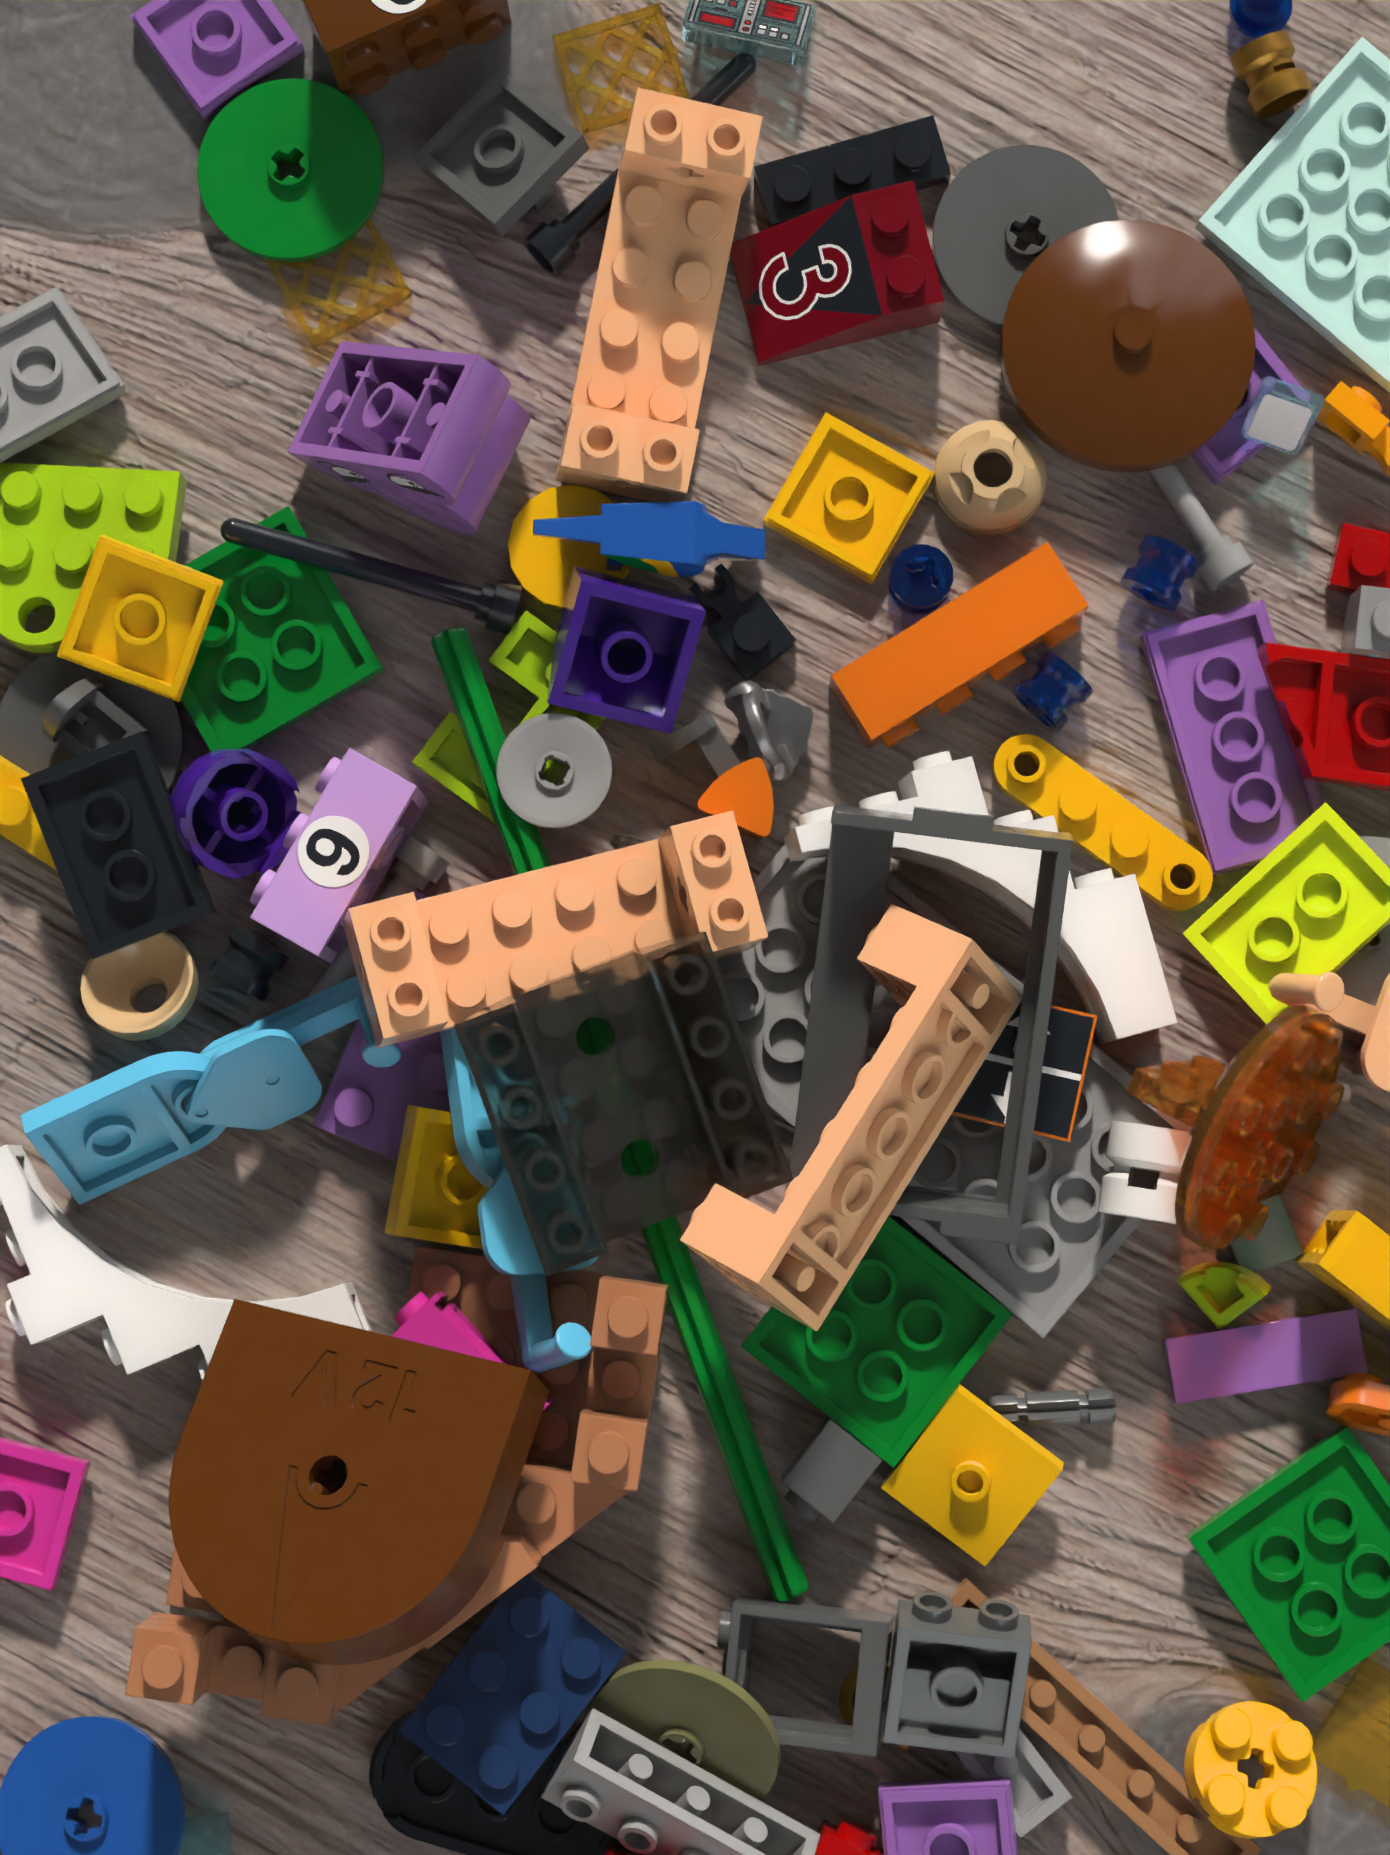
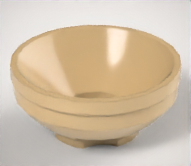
M987 420L964 426L945 442L935 460L933 468L935 475L932 480L933 492L937 503L950 521L970 533L993 536L1013 531L1033 516L1045 494L1047 474L1040 448L1027 433L1007 422ZM986 453L1002 455L1011 466L1010 479L999 487H987L979 482L975 476L974 463L980 456Z
M166 931L100 958L92 959L91 957L82 974L80 990L82 1003L88 1015L100 1028L117 1038L137 1041L158 1037L173 1029L182 1021L194 1003L199 979L195 962L187 947L176 936ZM152 984H161L167 988L166 1000L158 1009L148 1013L135 1010L136 996L143 988Z

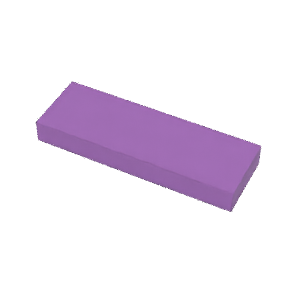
M1356 1308L1339 1309L1162 1339L1172 1399L1175 1404L1344 1377L1351 1373H1368Z

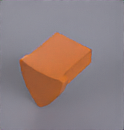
M759 757L742 762L723 773L698 800V808L707 817L733 810L738 830L760 840H763V837H767L771 833L774 815L773 791L765 764Z

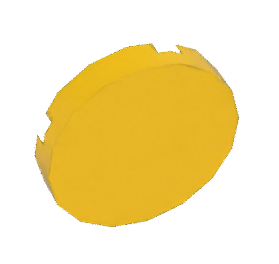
M574 484L548 488L526 502L513 520L507 544L512 572L520 585L523 586L522 588L526 594L545 606L562 611L574 566L623 579L626 578L630 568L626 565H623L621 571L605 570V556L600 554V544L533 536V520L601 515V504L615 502L596 489Z

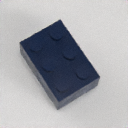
M528 1573L506 1591L403 1724L399 1732L500 1814L504 1815L627 1652Z

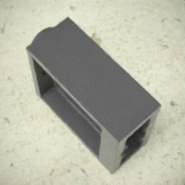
M740 1596L732 1603L731 1612L722 1611L718 1628L717 1647L719 1651H727L725 1677L741 1686L747 1692L749 1688L755 1619L860 1632L861 1641L852 1726L775 1715L768 1716L773 1722L781 1745L872 1757L878 1755L883 1746V1723L888 1694L895 1621L894 1614L789 1601L776 1602L773 1599Z

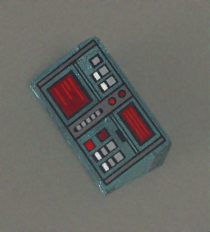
M689 0L682 24V39L689 43L735 53L746 52L753 57L803 67L817 5L795 0Z

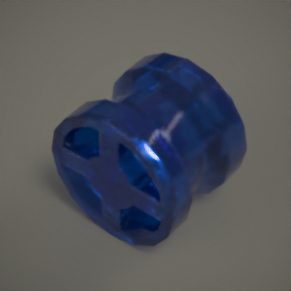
M1145 535L1138 547L1140 558L1137 564L1126 569L1120 583L1130 593L1143 601L1161 609L1175 611L1182 599L1180 588L1184 580L1193 578L1200 563L1191 553L1171 541L1153 535Z
M928 544L913 545L904 549L895 558L888 578V592L893 603L901 611L913 616L928 615L939 609L946 602L953 583V567L949 558L940 549ZM909 568V569L912 570V571H915V570H917V569H923V570H922V571H916V572H914V573H911V572L908 571L907 569Z
M1046 651L1037 662V672L1031 679L1021 680L1014 687L1012 693L1020 704L1047 727L1059 732L1069 721L1068 711L1075 704L1085 703L1092 695L1093 690L1088 682L1067 662L1055 654Z

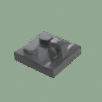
M500 69L413 158L426 175L503 237L532 206L535 210L540 211L555 196L552 186L590 148L580 132Z

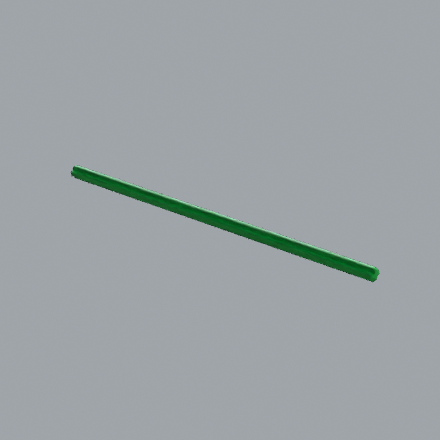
M453 627L441 631L432 637L431 645L513 874L518 875L549 867L551 864L537 825L520 818L511 810L501 795L497 782L496 767L500 749L506 739L468 632L463 627ZM596 991L559 1000L659 1283L669 1285L666 1302L771 1596L776 1602L795 1599L808 1590V1582L688 1247L680 1241L683 1233Z

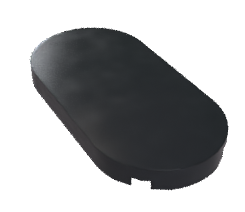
M414 1710L401 1716L390 1725L380 1738L373 1752L369 1769V1784L374 1799L376 1798L378 1807L383 1811L382 1815L398 1832L412 1839L465 1855H605L610 1845H616L618 1842L617 1839L594 1826L568 1817L561 1808L541 1798L560 1745L564 1742L562 1740L559 1741L504 1815L500 1814L399 1732Z

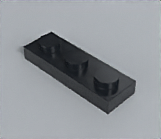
M934 115L754 166V178L769 228L854 194L912 180L914 181L916 191L949 182L951 177V171Z

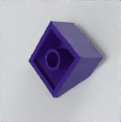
M574 566L557 628L547 697L548 704L671 734L706 613L705 609L697 598Z

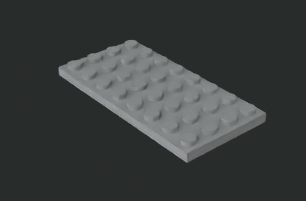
M785 844L753 881L768 938L750 950L679 968L649 1004L795 1128L828 856L790 862ZM889 872L884 914L889 906L893 904L962 934ZM987 955L1022 995L1023 984ZM877 980L875 981L865 1065L871 1061L889 1032L895 1014L902 1008ZM1092 1043L1070 1142L1033 1135L1019 1245L940 1235L941 1222L899 1217L1036 1334L1044 1338L1143 1220L1097 1212L1102 1178L1104 1175L1114 1171V1164L1106 1157L1111 1121L1144 1124L1196 1134L1192 1160L1209 1140ZM950 1116L908 1185L995 1197L1004 1128ZM1134 1169L1133 1187L1156 1190L1159 1173Z

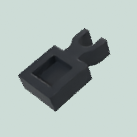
M721 563L714 568L715 575L725 586V590L720 596L716 598L707 597L697 583L689 588V593L697 598L706 611L713 612L720 618L718 622L708 629V635L743 679L749 681L796 644V639L758 591L743 602L735 593L734 579Z

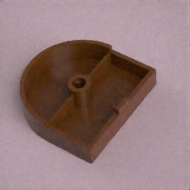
M234 1299L174 1456L169 1486V1517L173 1541L179 1559L198 1592L217 1612L258 1642L280 1654L315 1664L347 1665L379 1660L402 1652L422 1642L453 1619L474 1597L497 1561L505 1541L501 1531L549 1390L529 1369Z

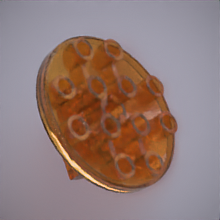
M1308 1005L1292 1007L1275 1017L1255 1034L1236 1053L1227 1066L1213 1059L1195 1055L1190 1060L1178 1062L1165 1060L1162 1066L1154 1065L1135 1069L1126 1092L1191 1127L1182 1156L1175 1198L1176 1224L1183 1237L1209 1250L1224 1249L1240 1237L1252 1241L1261 1232L1269 1214V1208L1258 1201L1274 1194L1281 1195L1295 1174L1302 1177L1311 1169L1320 1149V1144L1314 1141L1323 1119L1330 1118L1337 1110L1344 1094V1086L1336 1082L1341 1058L1343 1032L1338 1029L1332 1017Z

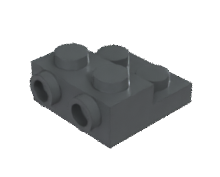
M937 1592L918 1593L914 1596L913 1601L898 1599L891 1650V1672L883 1723V1743L1015 1758L1032 1646L1030 1615L1019 1614V1610L1015 1605L998 1599L983 1601L979 1609L953 1606V1602L949 1597Z

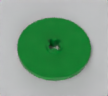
M295 78L278 79L256 85L231 100L217 114L210 124L200 147L197 178L201 198L209 216L216 227L233 244L254 256L266 260L302 262L325 256L339 249L354 238L366 225L376 209L384 183V158L377 133L364 111L347 95L317 81ZM301 159L299 164L303 170V176L297 179L289 175L281 181L283 177L278 166L283 161L294 165Z

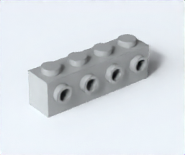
M594 1708L560 1745L541 1798L561 1808L568 1817L580 1822H586L619 1840L626 1849L644 1855H815L821 1835Z

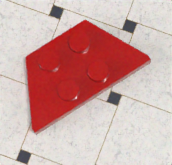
M1275 643L1261 645L1258 650V658L1303 779L1390 791V659Z

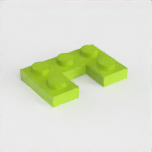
M526 610L488 660L491 666L537 699L521 723L542 714L562 713L585 721L597 731L605 721V717L548 704L547 697L557 632ZM450 711L412 762L428 776L495 824L458 717ZM555 759L546 762L547 766L540 778L542 781L546 780L554 783L556 786L570 767L569 765L556 762Z

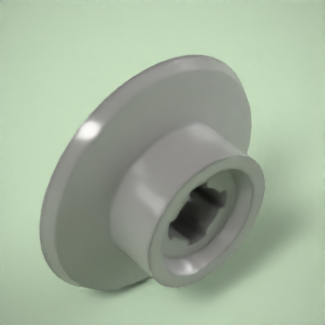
M547 713L524 721L508 735L498 755L496 775L503 799L520 818L540 827L563 828L585 820L602 804L611 784L612 762L604 740L592 726L571 715ZM555 759L556 762L569 765L570 770H567L566 777L563 779L564 783L560 786H555L554 783L546 780L542 781L540 778L547 766L546 762Z

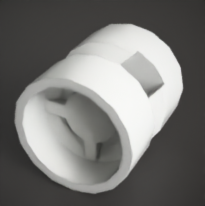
M1111 1121L1106 1157L1114 1164V1171L1104 1175L1102 1178L1097 1212L1182 1225L1187 1189L1179 1182V1176L1191 1170L1196 1134L1144 1124ZM1134 1169L1158 1172L1159 1178L1156 1190L1133 1187Z

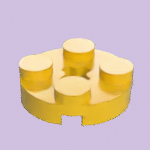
M1239 1702L1218 1710L1206 1722L1200 1723L1188 1741L1184 1758V1772L1186 1784L1192 1798L1199 1799L1202 1808L1210 1815L1206 1818L1217 1829L1239 1838L1256 1839L1274 1836L1288 1828L1301 1824L1306 1817L1307 1809L1312 1803L1317 1785V1764L1312 1750L1313 1739L1310 1731L1303 1723L1292 1720L1282 1710L1262 1702ZM1251 1753L1258 1757L1259 1763L1264 1768V1778L1257 1780L1255 1789L1248 1786V1776L1238 1772L1237 1766L1238 1761L1249 1759Z

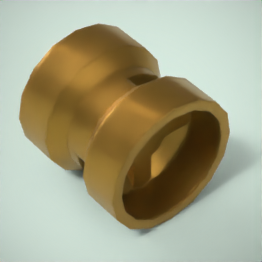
M1276 31L1261 36L1238 49L1230 58L1237 78L1246 81L1250 93L1247 101L1256 119L1270 117L1295 106L1309 96L1313 90L1306 73L1296 68L1292 58L1295 53V47L1287 31Z

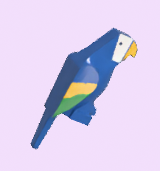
M697 501L601 504V515L533 520V536L600 544V554L605 556V570L621 571L623 565L670 577H692L704 571L705 565L716 560L762 562L765 560L764 529L724 523L707 512L705 503Z

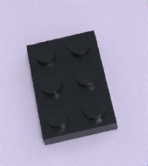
M138 732L21 778L92 959L100 958L216 912L199 866L190 853L185 850L173 825L171 795L146 732Z

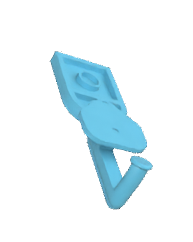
M356 976L213 1041L199 1054L173 1051L146 1057L61 1097L55 1098L20 1115L27 1138L78 1204L81 1205L205 1147L215 1140L226 1127L267 1130L309 1111L316 1105L322 1094L320 1080L299 1047L311 1040L359 1019L367 1045L363 1048L362 1056L368 1064L380 1068L395 1065L401 1058V1051L396 1044L376 1048L359 981Z
M558 1000L440 1032L455 1145L463 1164L470 1174L482 1185L489 1188L478 1204V1219L483 1252L494 1269L510 1276L522 1362L526 1369L532 1370L535 1373L569 1364L574 1360L585 1358L590 1353L592 1348L590 1346L591 1336L583 1326L577 1323L568 1322L562 1324L556 1330L555 1336H553L545 1273L576 1271L586 1268L599 1258L604 1245L598 1196L590 1186L571 1170L579 1154L582 1128L568 1027Z

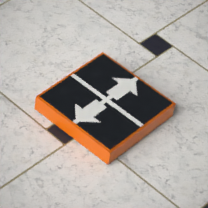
M1021 1002L950 1116L1002 1128L1005 1127ZM1051 1005L1033 1135L1070 1142L1097 1015Z

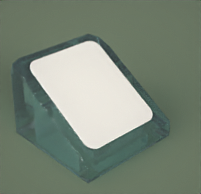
M1270 376L1264 377L1251 399L1241 427V435L1246 439L1291 455H1297L1308 438L1322 409L1325 398L1321 394Z

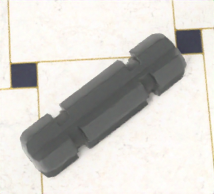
M1107 1388L1085 1389V1394L1078 1395L1076 1390L1024 1393V1398H1017L1015 1393L994 1394L990 1396L988 1402L989 1407L1017 1428H1019V1424H1026L1028 1429L1080 1426V1421H1087L1089 1425H1107L1114 1423L1116 1419L1115 1395L1113 1391Z

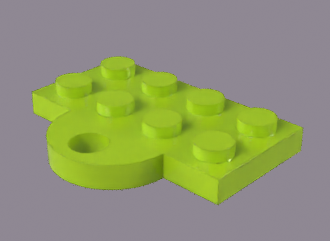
M1 462L0 635L14 646L25 651L34 653L58 652L98 539L102 534L176 562L187 484L183 474L180 471ZM42 605L54 607L55 618L48 629L40 633L27 632L26 620L33 609Z

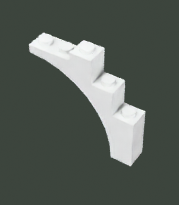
M949 751L935 753L913 761L915 770L908 773L898 782L902 796L901 801L898 800L896 791L874 795L859 801L860 808L913 814L914 806L989 815L973 757L970 756L952 761ZM834 807L822 808L798 816L800 826L793 828L784 836L790 862L828 856L832 830L831 816ZM1031 810L1012 813L994 820L995 825L1058 832L1054 815L1033 820ZM894 832L891 858L937 869L982 890L1019 917L1031 930L1041 850ZM1104 869L1074 878L1077 887L1075 889L1069 871L1057 960L1082 998L1087 1013L1098 1016L1094 1032L1099 1045L1176 1024L1177 1019L1135 874L1114 879L1112 869Z
M6 1144L0 1147V1206L3 1205L12 1227L11 1230L6 1231V1240L16 1263L20 1267L27 1265L31 1274L7 1284L12 1299L6 1301V1310L16 1333L19 1336L27 1335L30 1345L46 1342L104 1317L108 1328L101 1331L105 1349L115 1366L123 1364L127 1375L139 1372L200 1346L204 1357L197 1360V1365L203 1380L234 1300L203 1297L163 1285L114 1260L76 1229L43 1188L22 1145ZM352 1282L340 1284L302 1297L255 1302L247 1301L372 1332Z

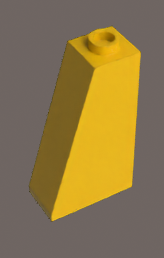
M1331 1210L1302 1249L1304 1254L1297 1256L1294 1262L1390 1332V1236L1358 1211Z

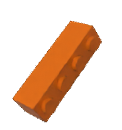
M1046 542L832 674L829 687L867 747L870 749L883 741L886 747L890 749L920 730L915 721L936 707L943 716L971 699L974 694L969 687L986 676L991 675L995 682H999L1022 668L1028 662L1023 654L1044 641L1047 647L1052 649L1074 636L1081 630L1077 620L1082 618L1089 605L1050 544Z

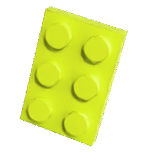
M1325 802L1182 934L1266 1025L1273 1029L1295 1008L1281 1003L1271 996L1268 990L1271 978L1281 973L1321 975L1326 972L1335 973L1390 923V868Z

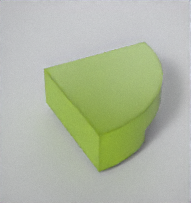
M1220 1261L1195 1265L1184 1271L1177 1279V1282L1219 1330L1264 1298L1272 1288L1262 1277L1253 1271L1237 1264Z

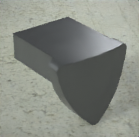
M95 676L75 682L58 694L50 702L42 723V730L47 738L53 743L61 742L76 756L141 731L146 732L147 735L149 730L101 690L104 684Z
M709 711L689 725L650 747L657 761L661 763L697 742L718 777L741 763Z

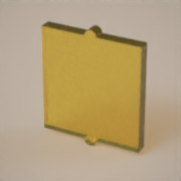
M1366 1657L1360 1662L1313 1739L1312 1750L1318 1762L1345 1778V1785L1351 1791H1356L1360 1788L1388 1807H1390V1671Z

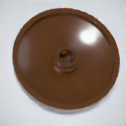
M1116 220L1086 226L1071 232L1046 248L1030 264L1015 286L1006 309L1000 337V361L1005 385L1012 403L1028 427L1044 443L1068 459L1088 467L1112 472H1143L1167 467L1195 454L1210 443L1230 421L1242 401L1250 383L1256 352L1254 322L1248 301L1235 276L1224 262L1205 245L1181 231L1161 224L1139 220Z

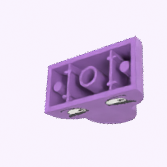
M341 341L287 452L314 469L353 487L376 493L397 507L427 522L453 532L475 535L530 422V416L524 408L507 396L511 388L508 378L479 355Z

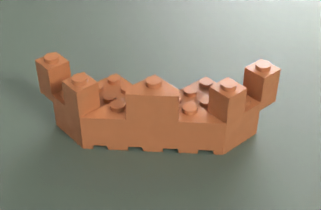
M416 1246L407 1303L421 1291L428 1299L437 1292L444 1291L447 1294L441 1301L444 1307L454 1303L512 1366L526 1369L520 1353L510 1276L494 1269L485 1255ZM581 1269L545 1273L553 1336H555L556 1330L562 1324L568 1322L577 1323L589 1332L591 1336L590 1346L592 1348L585 1358L574 1360L569 1364L540 1373L533 1372L549 1390L547 1398L554 1400L541 1414L501 1531V1535L505 1538L504 1544L488 1577L474 1597L440 1630L402 1652L379 1660L360 1664L327 1665L301 1661L280 1654L261 1644L226 1618L222 1621H214L155 1612L135 1628L125 1695L193 1705L206 1692L262 1700L260 1716L328 1725L340 1709L424 1646L429 1649L538 1567L542 1557L629 1491H638L645 1462L669 1285L607 1276V1273ZM174 1547L166 1605L217 1612L201 1596L189 1579L179 1559L176 1547Z

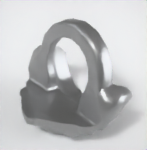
M751 680L741 681L726 695L724 700L725 706L738 719L739 730L748 740V752L751 759L759 757L763 760L770 782L785 780L793 773L800 755L808 748V739L813 722L812 708L790 697L778 694L773 689H763Z

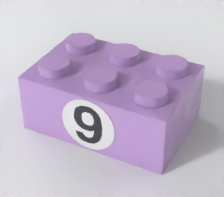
M348 748L342 760L333 757L326 765L315 788L322 795L309 816L301 813L295 819L283 841V847L289 850L277 872L268 869L263 874L250 898V903L256 906L250 918L331 964L348 941L343 926V920L348 908L372 903L398 858L394 855L408 834H412L430 803L415 784L351 748Z

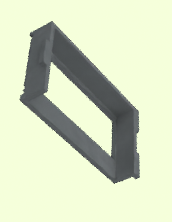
M835 804L831 816L832 830L790 1170L786 1189L791 1181L799 1176L819 1144L822 1131L838 1114L853 1090L860 1070L865 1066L876 979L857 960V957L865 946L868 934L879 924L884 916L894 832L1041 850L995 1197L907 1185L889 1214L941 1222L940 1235L1019 1245L1073 839L1071 833L993 824L994 816L914 806L913 814Z

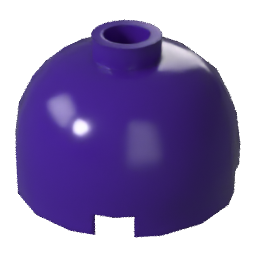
M217 749L197 758L180 775L170 800L173 810V825L185 850L190 853L198 865L228 878H243L241 875H249L256 871L264 873L268 869L275 868L289 851L283 847V841L295 819L302 813L297 811V798L294 792H299L293 776L280 762L250 749Z

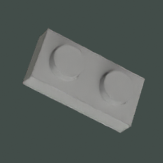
M1020 1727L1015 1758L955 1751L975 1779L1011 1777L1016 1833L1020 1838L1072 1798L1068 1789Z

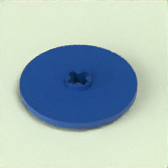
M83 1716L56 1723L41 1731L21 1749L4 1777L0 1789V1850L2 1855H178L185 1827V1803L178 1774L160 1745L143 1730L126 1721L107 1716ZM94 1801L93 1812L102 1816V1824L89 1828L88 1832H86L88 1827L87 1821L78 1817L80 1807L91 1805Z

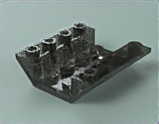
M700 931L625 952L510 995L453 1024L546 1276L608 1253L606 1245L608 1241L698 1207L704 1202L715 1183L746 1199L793 1180L706 931ZM601 1017L610 1026V1043L599 1053H584L576 1041L578 1027L588 1018ZM636 1140L648 1141L655 1151L653 1166L643 1175L633 1176L626 1174L621 1166L623 1149L629 1143Z

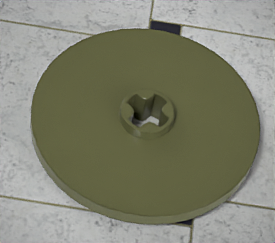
M676 1660L637 1662L625 1666L609 1676L593 1699L589 1712L593 1708L760 1801L766 1797L775 1782L781 1762V1748L773 1722L762 1706L746 1690L715 1671L696 1664Z

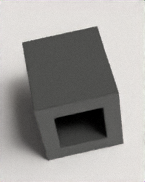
M827 1416L781 1475L782 1483L790 1488L784 1499L813 1522L822 1514L834 1523L882 1460L877 1454Z

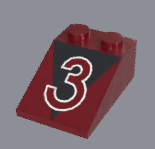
M913 180L848 196L732 243L730 256L758 366L940 322L944 297Z

